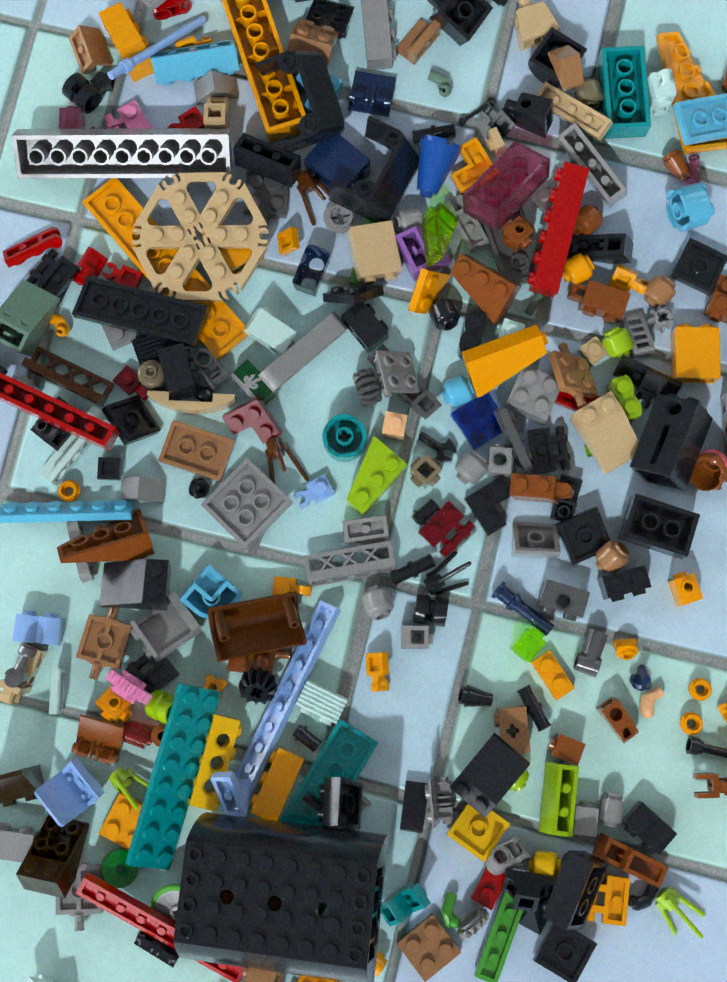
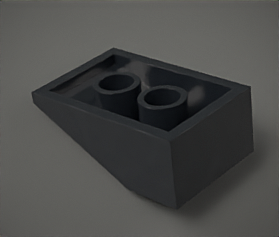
M140 559L104 563L99 606L167 610V596L169 595L171 576L169 560Z
M494 732L450 785V788L485 818L531 763Z

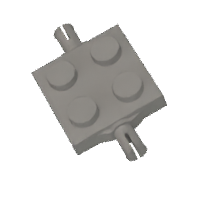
M84 849L76 878L66 898L56 897V915L75 917L74 931L85 930L84 916L104 912V909L75 894L87 872L103 880L100 872L101 864L91 865L84 863Z

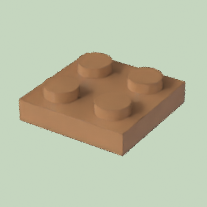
M433 913L396 942L424 982L461 953L459 947Z

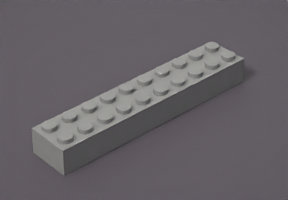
M231 128L17 129L11 135L18 179L172 178V175L180 178L178 173L227 172L228 175L233 173Z

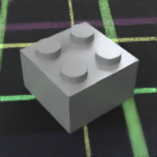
M530 366L525 367L519 372L504 408L540 425H544L560 392L556 378Z

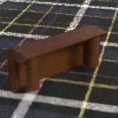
M296 591L208 608L209 628L217 662L306 645L307 643L299 616Z

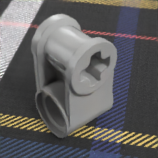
M520 835L514 836L505 843L493 848L486 860V867L490 873L500 875L505 872V869L518 867L531 859L532 854L527 852L523 846ZM495 858H499L502 863L497 862Z

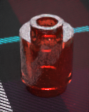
M133 720L123 723L122 727H125L123 742L145 749L146 746H151L153 742L151 738L152 727Z

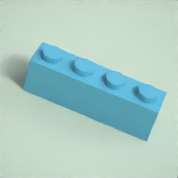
M234 39L159 51L151 56L156 84L162 83V85H171L177 80L190 82L196 77L204 76L211 70L227 75L235 74L239 70Z

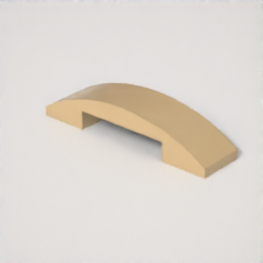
M147 391V396L156 404L185 414L214 413L237 404L235 394L213 393L212 402L175 401L172 400L169 392Z

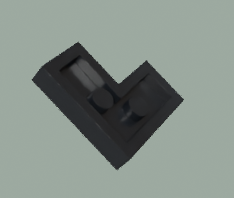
M363 283L361 288L351 287L345 290L343 286L332 287L331 291L322 294L323 302L358 304L383 296L384 291L383 286H374V283Z
M502 476L464 499L487 537L507 525L496 508V505L511 497L509 495L510 488Z

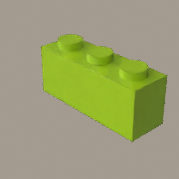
M545 762L538 832L573 837L579 766Z

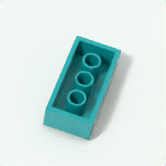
M644 46L602 48L597 59L598 76L603 92L601 113L613 122V125L603 138L646 137L651 127Z

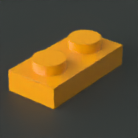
M550 650L530 662L556 701L575 689Z

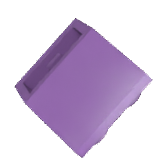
M434 225L415 226L396 235L398 251L413 281L418 279L421 268L437 271L452 264V260Z

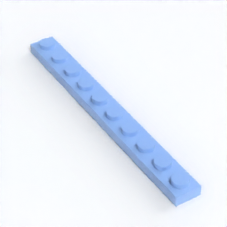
M321 600L305 630L307 643L306 645L297 646L277 687L274 698L270 701L235 773L237 779H249L248 801L340 614V609Z

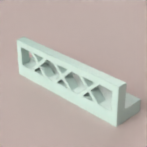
M93 405L87 412V414L109 423L102 410L96 405ZM71 435L62 447L55 451L39 473L50 483L58 487L92 444L75 435Z

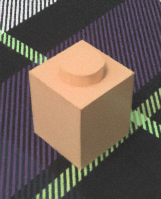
M386 411L382 438L403 441L408 415Z

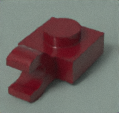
M126 365L112 381L129 396L135 392L146 401L149 398L147 390L141 386L138 374Z

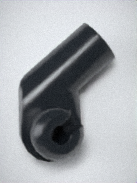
M648 883L643 895L637 897L632 894L629 896L628 906L632 907L635 911L650 907L659 888Z

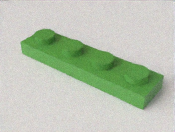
M505 891L501 897L474 973L475 977L487 982H498L523 910L513 909L512 897Z

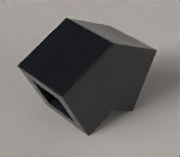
M98 72L90 80V83L104 94L106 91L113 92L115 79L111 80L107 73Z

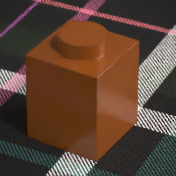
M556 733L555 737H551L548 749L550 750V755L578 766L586 744Z

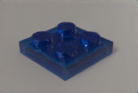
M489 393L482 397L474 398L450 414L473 451L502 434L493 413L494 410L498 409V406Z

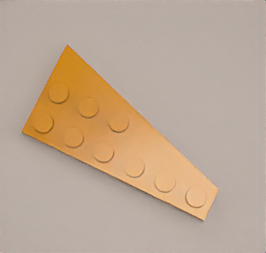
M678 31L659 33L656 36L662 66L663 69H672L677 91L671 103L672 106L676 102L716 95L709 82H705L700 74L702 70L699 65H695L690 57L691 52ZM675 117L683 154L727 149V138L684 146Z

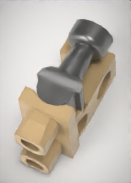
M27 642L20 644L17 651L20 657L16 665L4 673L6 674L5 679L0 680V688H3L0 693V701L9 705L20 703L23 694L31 692L32 686L30 684L33 683L47 653L46 650Z

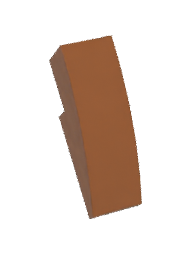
M603 833L600 834L592 851V854L658 888H660L669 869L668 866Z

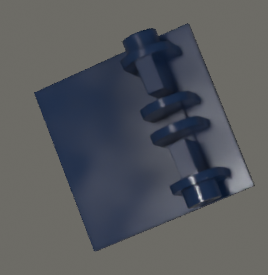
M355 71L352 90L349 94L348 110L389 117L396 77Z

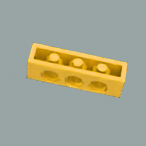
M217 713L212 715L213 719L205 739L207 741L204 752L199 759V770L193 780L194 788L192 795L187 800L189 806L216 811L217 806H221L214 786L206 790L204 789V784L208 779H211L210 777L214 772H230L228 770L229 762L233 761L236 753V747H234L235 740L240 737L242 731L240 720ZM220 734H226V742L218 745L217 737ZM220 756V764L217 767H211L210 762L212 758Z

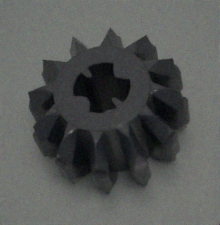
M260 666L258 670L251 667L249 671H244L238 687L241 697H246L247 703L254 701L255 705L258 702L265 705L268 700L272 701L278 685L275 675L270 674L269 669L263 671Z

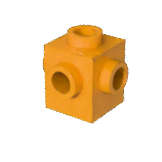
M110 686L98 698L95 704L101 712L100 716L106 722H113L119 725L131 717L133 707L131 702L112 691V686Z

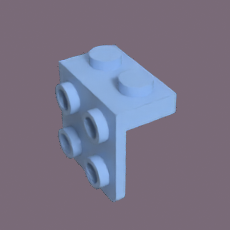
M77 757L70 761L61 772L39 786L34 792L35 796L60 827L65 826L105 793L100 783L92 777L85 764Z

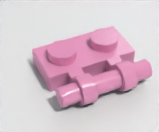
M135 100L117 109L120 116L118 119H114L111 113L104 116L108 129H120L124 126L127 129H152Z

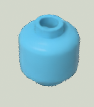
M461 375L444 382V391L441 392L445 403L450 402L453 407H459L470 402L472 394L475 393L469 378H464Z

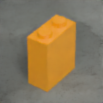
M679 324L672 330V378L682 383L715 384L721 379L720 327H712L710 324H703L699 327H691L690 324Z

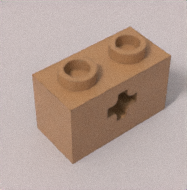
M526 706L497 708V713H494V725L499 727V737L519 754L531 753ZM510 724H512V727L517 728V732H513V737L506 733V729L510 728Z

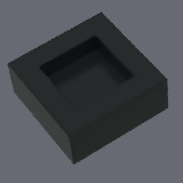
M98 457L97 479L121 481L122 459Z

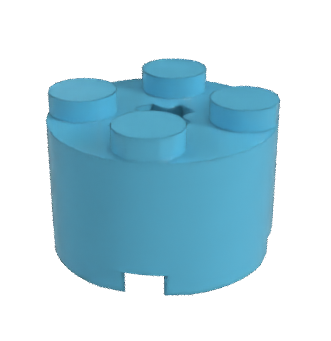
M693 183L670 190L666 196V200L669 199V205L666 206L668 219L673 228L678 227L680 229L679 232L706 225L710 217L715 214L714 205L710 203L707 187L704 183Z

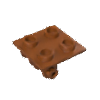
M80 715L76 743H73L71 751L75 752V755L86 757L88 754V759L95 755L94 761L99 759L100 762L107 763L108 765H111V763L116 764L119 761L125 727Z

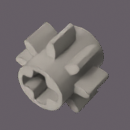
M659 305L656 308V312L651 310L648 313L652 318L648 319L646 323L651 325L652 332L660 330V333L663 334L665 327L667 329L673 327L670 321L675 318V315H671L669 312L670 308L662 309ZM659 317L663 318L662 322L658 321Z

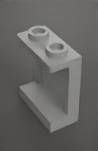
M175 591L167 596V610H153L138 621L132 620L129 622L132 626V629L129 631L134 639L143 642L145 646L142 650L149 660L153 657L157 663L202 632L200 625L184 603L179 600V596Z

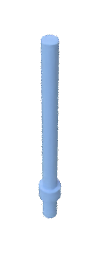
M204 15L197 17L132 58L122 60L117 67L107 73L108 77L113 80L123 73L131 72L139 63L207 22Z

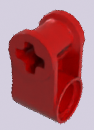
M167 0L153 10L154 18L166 20L170 17L186 14L191 10L192 3L190 0Z

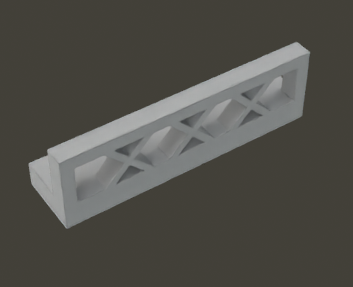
M391 540L303 556L307 582L310 587L388 574L396 570ZM388 548L389 558L379 559L374 554L378 549ZM359 552H363L368 556L364 563H357L352 558ZM341 556L346 561L341 567H335L330 564L334 557ZM319 560L324 563L319 571L310 572L309 561Z

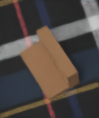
M420 19L396 47V52L415 65L439 37L441 24L434 19L429 25Z
M78 25L68 38L81 73L89 75L97 65L110 67L112 60L100 29Z

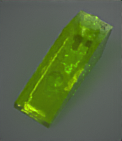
M441 202L435 207L430 206L423 215L425 218L421 225L426 264L429 267L445 256L459 220Z

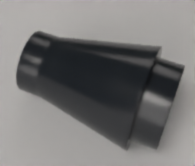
M470 685L466 687L461 686L458 702L464 707H491L493 693L485 692Z

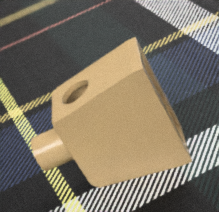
M531 0L518 1L520 9L516 10L514 25L520 51L538 46L551 27L560 31L557 21L545 2L541 1L533 4Z

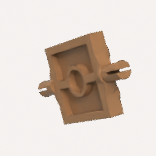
M561 343L558 346L560 352L553 350L548 355L559 391L574 396L578 408H582L587 405L584 397L593 399L598 394L595 381L587 360L571 355L567 343Z
M110 608L108 616L88 615L76 654V658L86 660L92 664L88 678L98 680L101 667L121 669L131 636L129 630L132 629V626L116 619L119 608Z

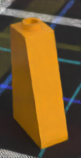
M533 325L461 352L477 398L482 397L547 354L545 344H548V339L545 332H540L537 325Z

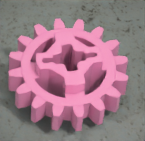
M111 669L105 677L107 681L113 684L111 690L132 704L138 700L147 705L153 697L152 694L145 690L147 684L126 670H123L120 674Z

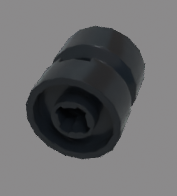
M80 73L72 74L62 87V94L75 103L85 114L94 111L102 100V92L93 84H90Z
M417 594L413 622L426 624L430 621L434 626L445 627L449 599L436 597L433 600L429 595Z

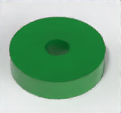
M125 849L112 850L103 858L100 872L103 880L115 888H124L130 885L138 875L139 867L128 866L125 863L128 851ZM122 864L123 870L116 872V867Z

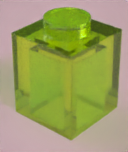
M534 627L532 630L526 628L510 647V650L526 663H530L546 643L542 639L544 635Z

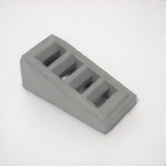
M643 312L623 316L621 319L623 328L628 330L634 342V347L630 350L631 358L653 354L655 347ZM639 320L637 324L629 325L628 321ZM641 327V331L632 333L631 329ZM643 335L642 339L634 340V337ZM645 343V346L637 348L636 344Z

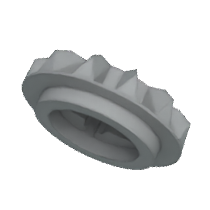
M334 202L329 204L324 211V223L327 229L333 231L334 234H345L350 227L357 224L356 213ZM339 210L343 217H347L343 219L342 225L339 223V220L334 219L338 217Z
M485 908L470 912L460 922L457 934L462 939L470 938L473 934H476L487 923L490 916Z

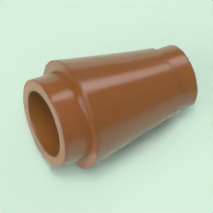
M677 148L662 158L666 168L680 182L691 175L683 153L679 152Z

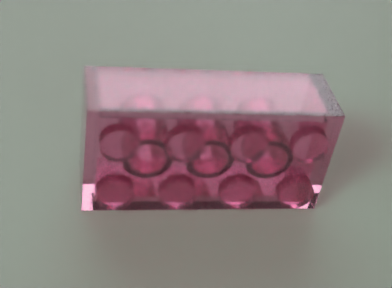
M514 141L462 195L463 213L498 232L549 178L550 159Z

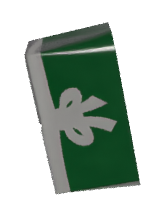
M247 359L230 375L231 379L251 400L259 396L266 405L279 392L277 390L272 392L258 376L261 372Z

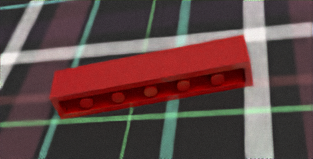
M566 161L560 168H556L553 180L556 181L555 188H551L548 201H551L550 207L545 210L543 222H546L544 230H540L537 240L540 243L539 250L535 251L532 263H535L534 270L530 271L527 279V284H530L528 289L530 292L552 298L558 294L590 168Z
M0 373V401L108 452L111 451L120 434L115 426Z

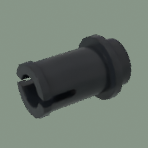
M430 499L418 511L414 510V514L411 517L419 526L425 525L426 520L439 511L440 507L434 500Z
M300 724L292 734L295 737L294 740H299L314 752L322 741L306 729V725L303 727Z

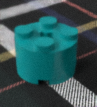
M340 414L332 417L322 433L324 448L334 460L350 462L357 459L363 454L367 444V433L364 424L350 414ZM343 434H346L348 442L341 440Z

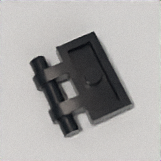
M51 249L47 255L44 254L42 256V261L37 268L30 271L27 281L32 284L38 281L40 282L38 287L60 297L80 271V268L64 256H61L56 262L54 259L58 256V253ZM49 266L52 267L51 270L44 277L42 274L46 271V269Z
M564 426L555 427L556 435L553 436L550 434L549 427L527 431L530 454L533 459V474L555 472V463L561 462L562 471L570 470L569 461H571V455L567 450L566 442L568 437L564 432ZM553 443H558V455H554Z
M144 652L142 657L135 662H130L127 665L128 668L125 669L146 683L145 690L150 694L156 690H161L180 675L167 657L157 663L153 657L149 660ZM150 662L153 667L143 674L140 669Z

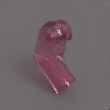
M697 154L689 156V172L691 175L686 178V185L700 184L701 182L700 156Z

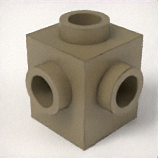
M426 454L422 458L417 457L410 465L412 468L410 470V475L412 476L410 480L419 488L421 485L425 489L429 485L433 487L441 479L439 476L442 470L440 463L431 456L429 458ZM427 470L429 472V476L424 477L421 474V471Z

